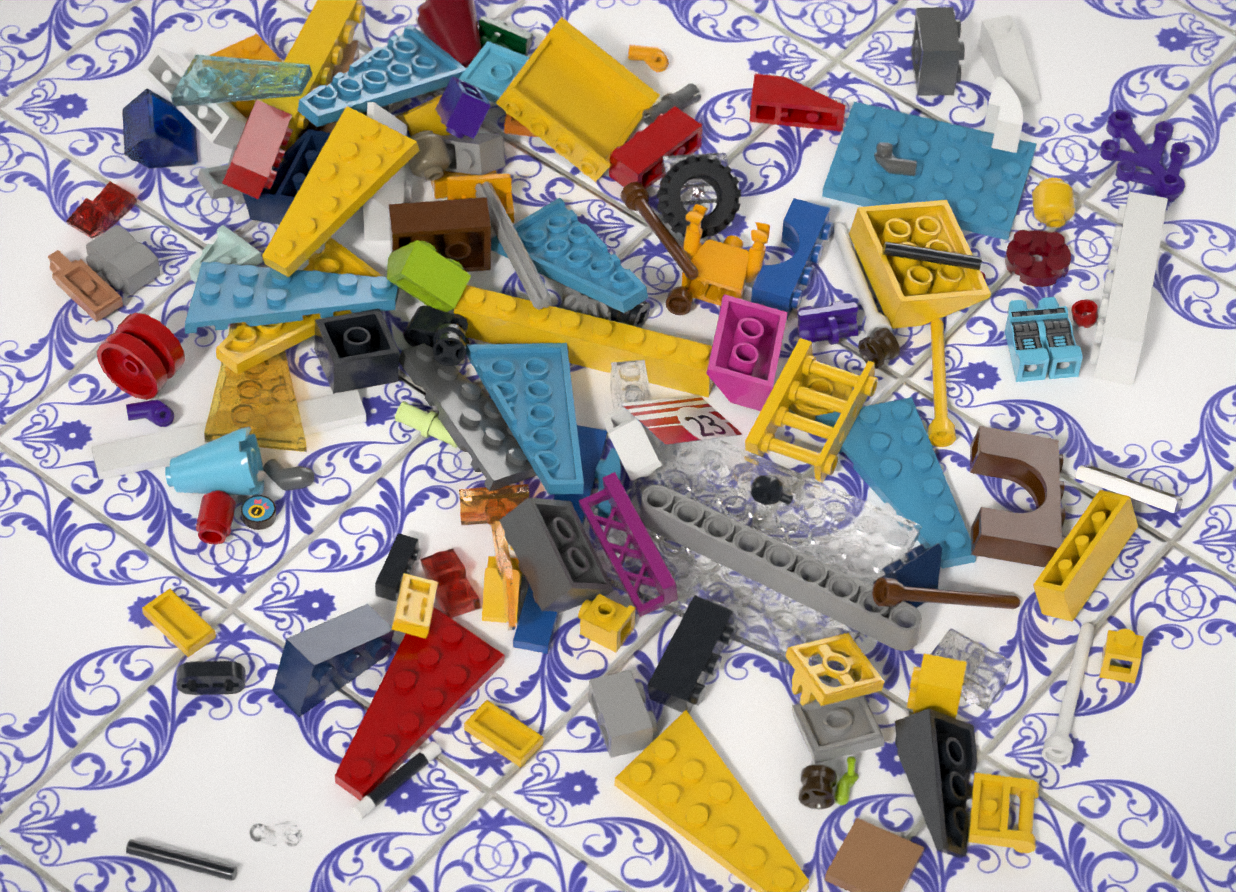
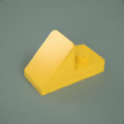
M488 556L487 568L484 573L482 621L517 624L522 572L517 558Z

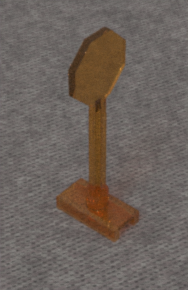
M528 484L508 485L490 492L486 487L459 489L461 526L489 524L491 526L497 572L503 584L507 631L515 630L516 613L512 565L508 542L505 539V531L499 520L529 497Z

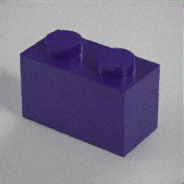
M452 76L435 110L441 118V123L447 127L446 131L461 139L464 135L474 139L491 104L480 88Z

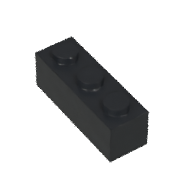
M397 534L375 582V595L377 597L397 602L403 574L412 575L414 570L413 564L420 559L421 548H419V539Z

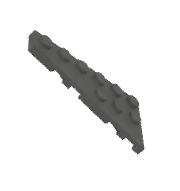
M425 343L401 351L399 363L413 383L423 387L426 392L424 399L429 406L437 407L439 410L438 419L459 449L469 453L472 458L470 465L475 472L483 473L486 478L484 485L489 492L537 476L494 401L478 385L469 381L455 366H445L437 362L433 356V348Z

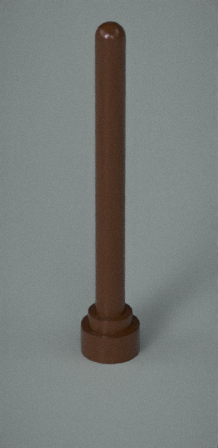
M639 182L627 184L621 191L623 203L628 209L640 213L686 277L691 280L696 279L699 274L698 269L648 204L649 193Z
M878 578L874 583L872 591L875 604L884 607H894L902 601L1017 609L1020 606V599L1015 595L905 587L894 578Z

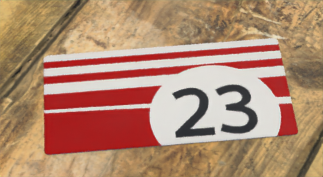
M700 395L621 403L630 414L665 445L742 435L737 428Z

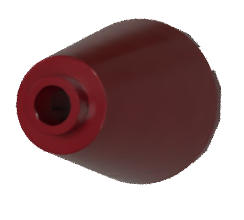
M426 0L418 8V18L415 16L419 29L426 37L467 69L481 51L474 0Z

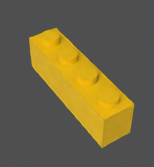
M1104 490L1098 491L1033 584L1043 615L1071 622L1076 618L1138 527L1130 496Z

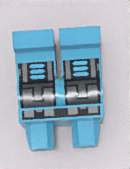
M1055 297L1039 300L1037 309H1028L1026 302L1023 300H1012L1009 302L1004 333L1008 343L1016 382L1045 380L1046 373H1048L1049 379L1079 376L1083 354L1080 346L1076 345L1072 325L1068 318L1067 306L1060 307ZM1058 362H1069L1070 364L1064 369L1056 368ZM1036 364L1037 369L1034 371H1024L1025 365Z

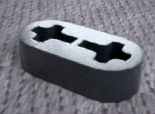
M235 661L185 662L177 668L176 687L180 692L187 695L236 694L245 688L246 669L242 664Z

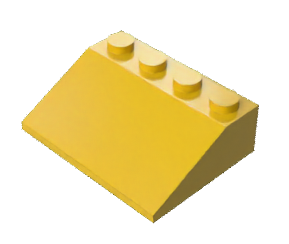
M947 200L857 208L849 236L892 329L922 326L934 319H940L990 298L991 292L980 270L883 255L884 242H891L973 256Z

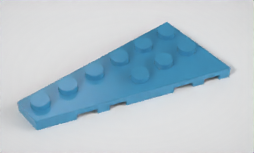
M409 24L404 28L403 34L400 36L395 34L390 37L387 45L374 48L349 66L348 72L345 74L339 72L333 76V81L329 85H320L301 98L298 104V111L316 127L338 121L346 106L363 113L367 111L368 102H374L382 107L447 87L451 77L454 76L459 79L466 68L413 25Z
M567 343L466 345L468 359L548 495L583 494L584 481Z

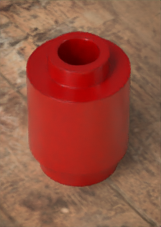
M212 491L203 495L201 499L196 530L198 531L199 539L205 543L222 544L231 533L236 502L226 492Z

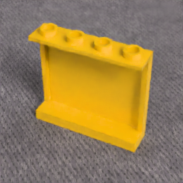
M561 17L496 101V104L504 109L508 115L514 117L528 128L532 134L538 136L552 147L556 153L576 166L584 175L596 182L610 167L609 158L612 151L625 143L642 119L643 111L649 109L659 98L660 94Z

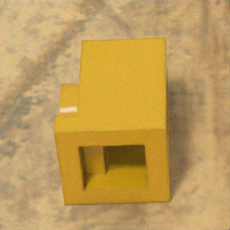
M598 594L594 601L587 599L578 612L580 635L617 653L635 629L636 608L631 605L625 607L601 594Z
M1130 629L1108 630L1102 652L1099 678L1135 684L1142 656L1144 636L1136 635ZM1111 658L1130 661V667L1124 668L1110 665Z

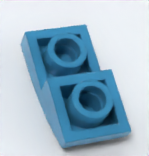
M614 448L610 450L606 460L601 459L596 467L595 478L598 479V492L604 489L603 477L615 472L620 480L621 463L619 455ZM608 500L594 506V508L598 509L597 516L609 518L612 507Z

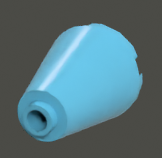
M250 427L240 428L172 458L170 466L165 467L168 486H174L177 493L207 494L219 490L229 495H261L264 491V480L258 481L257 474L263 470V462L255 434L248 435L251 430Z

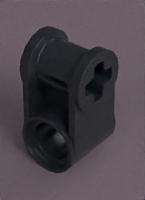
M423 305L419 306L404 330L403 337L412 347L425 343L433 348V335L439 326L458 324L467 333L468 323L459 314H452ZM466 337V345H470L469 339ZM446 341L447 343L455 344L453 341Z

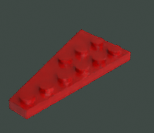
M433 606L426 639L405 634L335 773V783L358 800L363 799L397 770L505 663V655Z

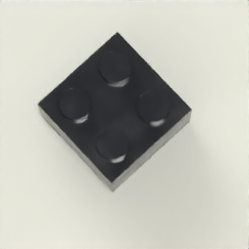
M379 308L315 320L314 350L333 394L398 382L399 350Z

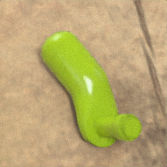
M853 756L847 758L848 772L844 773L836 785L835 802L841 806L849 802L850 789L859 778L858 773L855 772L856 759Z

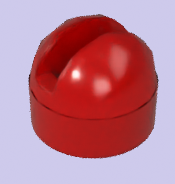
M1080 300L1073 304L1071 312L1076 326L1090 328L1097 323L1098 306L1094 301Z

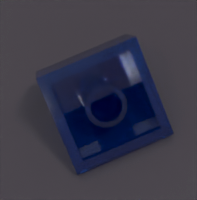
M146 88L122 108L124 155L128 156L131 160L147 168L190 166L198 162L196 126L172 102Z

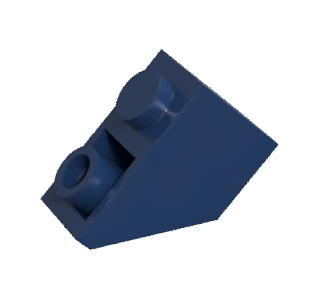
M939 543L927 549L923 544H920L905 553L906 561L902 562L899 558L882 568L884 575L881 577L894 578L905 587L938 589L942 548ZM904 601V602H906V603H908V604L914 606L915 608H918L919 606H921L922 604L925 603V602Z

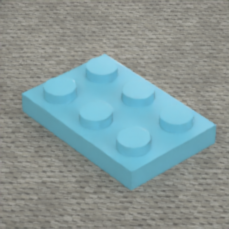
M488 41L459 79L480 88L487 100L496 104V101L530 57Z

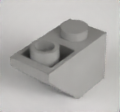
M477 132L474 139L466 135L462 139L453 135L442 136L451 158V163L445 171L484 175L505 166L503 135Z

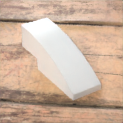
M996 76L988 103L983 131L994 133L992 148L1017 153L1023 123L1022 106L1012 87L1003 77Z

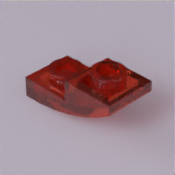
M110 181L93 201L86 197L66 222L71 227L93 239L122 219L137 203V200L133 194Z
M453 548L439 551L420 559L426 578L438 582L435 597L444 614L454 618L481 608L479 596L468 581L465 566Z

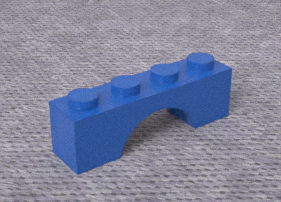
M793 198L783 220L781 242L787 245L794 252V255L785 262L762 266L752 287L751 302L788 312L786 320H788L793 308H799L803 297V290L801 289L803 285L808 286L810 284L813 274L812 265L813 263L818 264L822 256L823 245L821 244L823 240L829 241L832 233L833 223L829 222L830 208Z

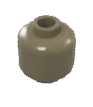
M433 131L416 133L410 138L417 141L419 151L408 161L410 170L414 176L425 178L426 181L437 180L444 175L443 171L451 163L445 141L442 136L434 134Z

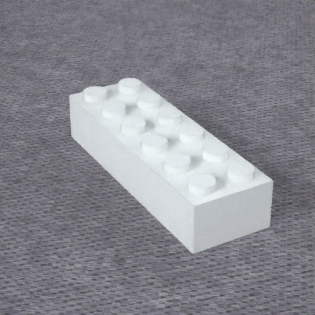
M1129 192L1127 204L1120 203L1116 223H1122V226L1115 225L1112 246L1118 248L1117 250L1111 249L1107 268L1108 270H1113V273H1106L1103 293L1109 294V297L1102 296L1099 318H1103L1104 321L1098 320L1094 342L1100 343V345L1093 344L1090 364L1096 365L1095 379L1132 386L1134 384L1144 340L1168 198Z

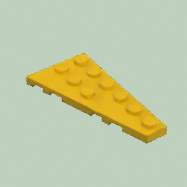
M346 106L262 255L265 265L290 277L419 151L417 141Z

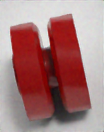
M135 312L128 315L118 325L115 333L110 334L99 346L97 359L103 372L113 384L135 398L148 400L154 398L165 386L167 379L172 378L183 366L185 354L179 340L169 328L147 314Z

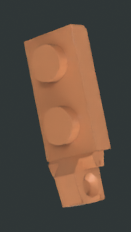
M59 250L48 256L50 262L49 269L53 272V280L96 322L123 306L121 296L82 259L71 262Z

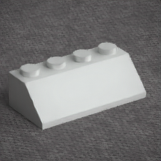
M368 102V117L407 136L406 124L376 103ZM408 162L363 205L365 241H390L389 204L411 203L412 187L411 185H406V181H412L413 173Z

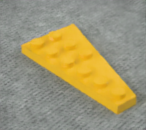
M332 237L325 242V248L320 253L315 252L309 258V264L303 269V271L337 274L350 273L360 276H383ZM350 310L335 311L333 316L350 314L352 312ZM320 313L303 315V321L251 327L247 324L238 326L216 347V358L238 375L314 336L315 320L322 319Z
M687 710L615 777V787L756 892H806L809 889V879Z

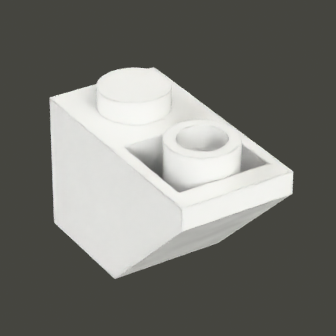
M624 407L604 417L608 435L631 481L639 477H646L662 466L654 435Z

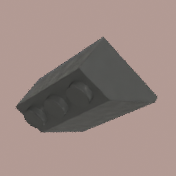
M528 497L499 520L505 531V539L513 548L519 561V568L526 576L532 588L534 600L541 607L542 611L564 612L582 605L587 599L593 601L598 594L606 596L614 591L571 501Z

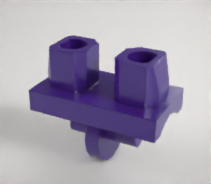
M844 301L832 302L827 307L813 308L812 306L800 307L797 311L798 340L802 338L812 343L828 340L830 345H835L839 343L840 338L858 336V306L855 302L845 304Z

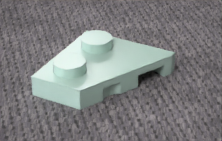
M222 225L217 230L218 238L216 241L205 246L201 257L195 260L189 272L191 280L196 283L202 262L257 266L263 261L260 251Z

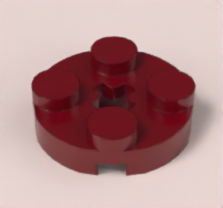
M1018 230L1014 233L1013 239L1008 243L1005 255V265L1009 273L1012 274L1013 271L1016 275L1020 276V282L1034 287H1047L1056 284L1058 278L1062 276L1064 278L1067 275L1071 262L1070 249L1065 244V237L1059 232ZM1033 256L1043 257L1042 261H1036Z

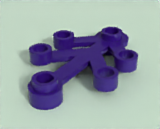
M1125 110L1114 111L1108 117L1106 131L1114 138H1124L1135 153L1120 149L1118 142L1109 139L1101 143L1099 152L1101 158L1107 161H1119L1115 175L1120 181H1132L1153 187L1157 197L1168 198V201L1178 199L1185 189V182L1179 174L1183 163L1189 158V145L1184 142H1176L1172 145L1170 151L1171 163L1166 171L1160 161L1167 142L1172 139L1173 125L1166 121H1160L1155 125L1153 134L1155 139L1150 150L1132 128L1133 119L1130 114ZM1136 166L1148 169L1151 174L1136 171Z

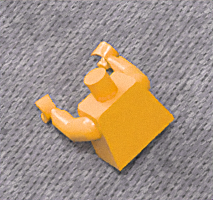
M695 204L693 211H689L685 217L686 221L690 222V225L686 228L683 250L698 269L699 274L696 279L691 280L682 272L681 286L689 289L693 298L721 306L724 294L743 300L746 283L753 282L763 266L766 251L764 243H768L770 225L755 222L757 230H751V239L754 244L749 251L742 249L743 241L734 235L727 236L724 243L710 239L706 240L702 245L700 242L702 235L701 221L708 208Z

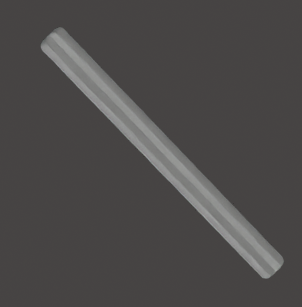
M487 181L483 184L478 183L475 186V195L477 198L487 197L490 224L533 306L538 310L543 307L548 308L551 305V296L492 184Z

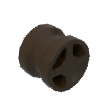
M886 328L878 329L873 337H865L858 344L859 352L866 364L868 361L874 362L875 369L881 367L886 359L893 360L900 354L897 339Z
M818 764L804 767L801 770L800 781L803 785L799 789L798 800L805 807L818 810L831 807L835 802V792L832 789L837 782L835 770Z

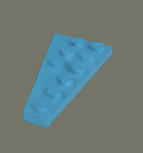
M560 197L513 225L538 273L623 313L632 310L635 306L648 299L647 287L630 269H624L621 266L620 259L615 254L611 255L608 252L607 245L586 224H581L578 221L577 214L573 210H567L565 202ZM497 235L491 238V251L508 258Z
M202 262L185 320V334L197 333V327L214 325L215 331L228 329V324L245 322L251 327L303 321V315L320 313L321 318L333 317V312L350 310L352 313L378 308L380 311L395 310L399 287L384 276L372 277L350 273L337 274L296 270L290 277H287L268 267Z
M912 397L862 407L839 453H845L853 462L854 470L884 503L888 502L896 511V517L903 525L907 524L918 536L917 541L920 544H923L926 549L937 543L940 544L942 548L940 567L942 569L976 562V556L971 555V538ZM833 412L815 416V421L834 427L841 413Z

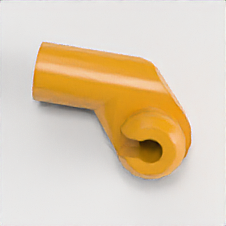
M629 45L628 60L644 61L655 72H662L667 69L669 59L659 47Z

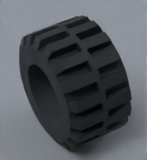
M701 155L700 157L690 156L680 160L666 172L659 183L660 188L657 191L656 198L659 201L657 205L658 212L662 213L663 222L665 224L668 223L672 227L670 230L674 233L683 234L682 237H685L686 228L690 225V222L685 219L688 211L681 202L680 192L684 184L692 179H701L708 182L715 190L717 197L714 210L710 214L703 216L701 221V239L716 235L732 223L736 212L740 208L739 198L741 197V189L738 190L737 184L739 181L736 176H732L730 173L732 169L728 165L724 167L720 164L721 160L717 158L709 159L706 155Z

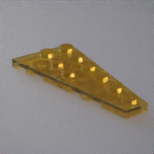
M245 322L231 323V324H230V328H229V332H228V336H229L238 326H244V325H246V323H245ZM285 351L238 375L221 362L204 431L205 442H211L240 428L250 427L251 430L248 435L255 434L259 448L307 452L306 439Z

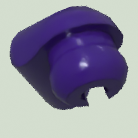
M157 399L126 404L128 421L145 418L159 427H167L173 423V410Z

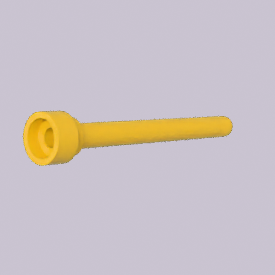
M934 319L930 323L934 419L928 426V438L933 446L947 447L955 442L956 433L955 425L948 418L944 324L941 319Z

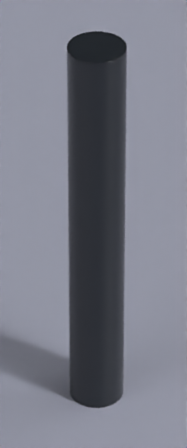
M884 242L883 255L980 270L982 264V257L891 242Z
M130 839L127 843V854L234 881L237 875V866Z

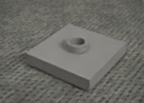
M864 695L821 706L817 700L803 706L801 703L792 705L793 717L814 763L884 746V736Z

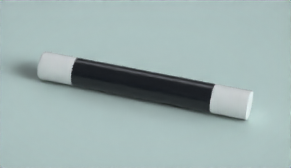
M434 741L429 743L352 807L354 815L359 819L367 815L442 752L440 746Z

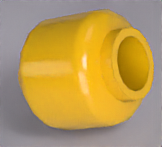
M1044 179L1032 191L1034 217L1039 222L1045 223L1047 227H1061L1075 214L1073 189L1062 179Z

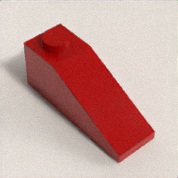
M754 73L749 122L843 132L846 105L787 77Z

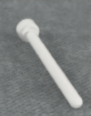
M841 222L834 223L833 234L866 315L863 326L866 336L873 337L875 331L880 328H886L892 333L893 330L889 319L877 310L845 226Z
M1084 623L1080 628L1055 733L1046 738L1042 756L1047 762L1054 765H1066L1071 760L1073 744L1069 733L1094 635V626L1090 623Z

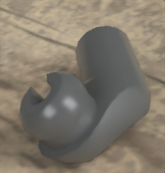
M881 142L876 146L877 152L874 153L875 161L889 174L915 176L917 161L897 159L892 154L893 145L890 143Z
M276 459L268 460L263 466V471L285 491L303 489L314 482V472L310 468L302 466L284 468Z

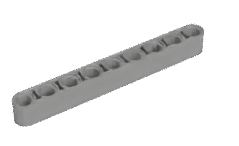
M651 485L643 491L641 521L646 528L893 649L908 651L917 645L922 617L919 610L904 601L894 607L878 606L873 600V586L666 486Z

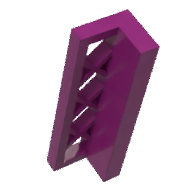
M614 472L602 478L603 490L579 500V505L633 606L636 608L639 617L678 600L677 586ZM608 500L612 507L609 518L594 515L590 507ZM616 516L620 522L614 521ZM600 525L605 526L604 531L602 530ZM611 528L626 532L627 539L624 546L609 543L607 538ZM631 543H632V545H633V547H634L635 550L630 549ZM615 553H619V554H620L619 559L617 558V556H616ZM626 556L641 560L643 565L639 575L624 571L622 566ZM646 571H647L648 575L650 576V578L645 577ZM630 581L636 582L634 587L632 586ZM641 584L655 587L660 596L642 604L637 594Z

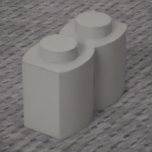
M115 225L86 244V262L88 266L96 273L100 272L107 277L110 285L116 290H121L131 295L160 275L159 261L156 255L144 244L137 242L127 230L119 225Z

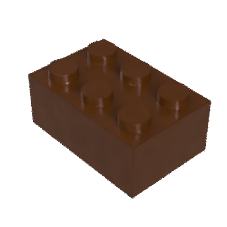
M487 197L389 204L391 253L416 240L425 241L436 248V252L446 259H452L460 263L466 272L491 270V224Z

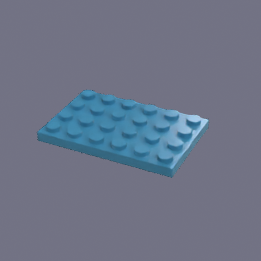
M854 101L825 180L822 197L863 207L947 200L961 230L1009 240L1034 159L1037 143L1019 139L1017 153L992 148L994 133ZM881 142L890 143L893 145L892 154L897 159L917 161L915 176L889 174L875 161L874 153L877 152L876 146Z

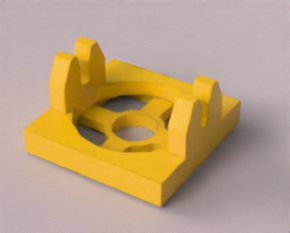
M849 633L788 647L785 655L795 669L792 677V692L794 695L802 693L800 698L802 706L810 704L815 700L821 706L879 692L882 691L885 683ZM819 654L823 659L822 663L810 667L809 659ZM838 661L845 667V670H833L826 662ZM828 675L838 679L842 686H828L822 683L818 677Z

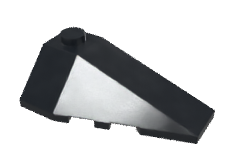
M932 709L895 720V744L898 757L937 851L958 858L966 857L970 817L966 812L967 800L972 798V786L969 784L970 772L976 770L977 766L974 725Z

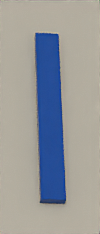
M577 425L584 481L583 494H555L553 500L571 501L582 525H584L586 516L579 505V500L593 493L596 482L595 471L603 457L608 432L607 430ZM530 584L513 638V648L548 654L559 612L542 611L541 607L534 600Z

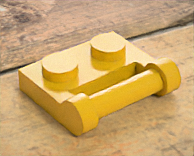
M974 772L968 842L1010 847L1020 853L1033 852L1036 846V837L1033 835L1034 802L1039 796V784L1031 779ZM1010 794L1017 795L1020 798L1018 831L1008 830Z

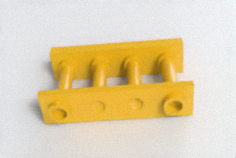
M799 338L745 440L746 460L759 464L765 453L769 454L771 451L813 465L815 484L822 486L827 474L832 475L838 463L837 455L868 396L872 397L876 391L878 378L875 377L874 362L868 361L861 375H857L816 361V357L813 356L812 342ZM815 374L854 387L848 400L845 401L803 387L802 382L806 375ZM800 399L841 414L834 427L790 413L789 406L792 401L796 402ZM786 425L827 439L822 451L817 453L776 439L775 433L778 427Z

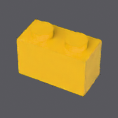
M924 653L921 667L914 666L906 708L913 709V714L932 709L956 718L967 662Z

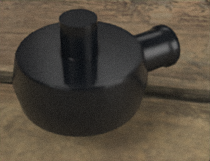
M758 476L751 485V496L755 501L763 505H772L779 501L790 505L793 500V495L784 492L781 481L773 476Z

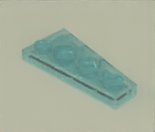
M196 54L170 98L174 107L301 96L312 76V71L309 64Z

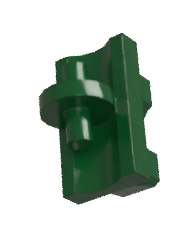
M485 16L479 19L481 49L489 41L528 57V52L532 46L533 33L526 30H516L507 26L506 22L499 19L492 20Z

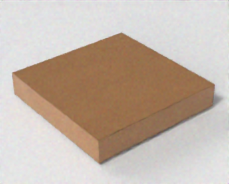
M856 818L825 873V881L849 892H903L923 856L924 847Z

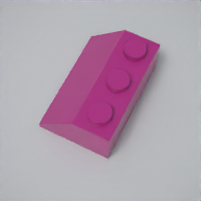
M724 294L706 374L730 403L761 411L773 389L788 312Z

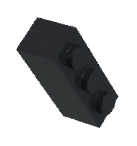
M697 595L693 596L648 683L649 698L681 713L687 710L689 714L694 705L699 706L706 693L707 686H705L709 675L714 676L722 661L720 653L725 644L730 646L735 638L737 626L734 623L733 610Z

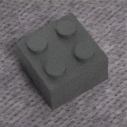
M953 7L916 8L910 53L917 96L954 95L956 82H961V64H959V60H964L965 45L963 41H959L961 37V21L955 20Z

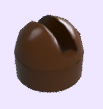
M683 286L675 287L668 293L665 302L666 308L674 315H686L691 310L693 296L689 289Z

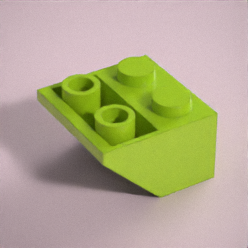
M416 240L390 253L388 257L387 280L425 305L444 312L455 309L472 276L463 270L460 263L452 259H446L436 252V248L425 241Z

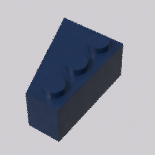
M308 129L285 151L279 167L272 169L277 171L270 190L264 187L259 199L242 193L250 220L280 225L331 133Z
M365 604L288 637L285 641L272 691L298 717H301L370 667L383 660L391 650L390 645L395 630H391L392 626L369 604Z

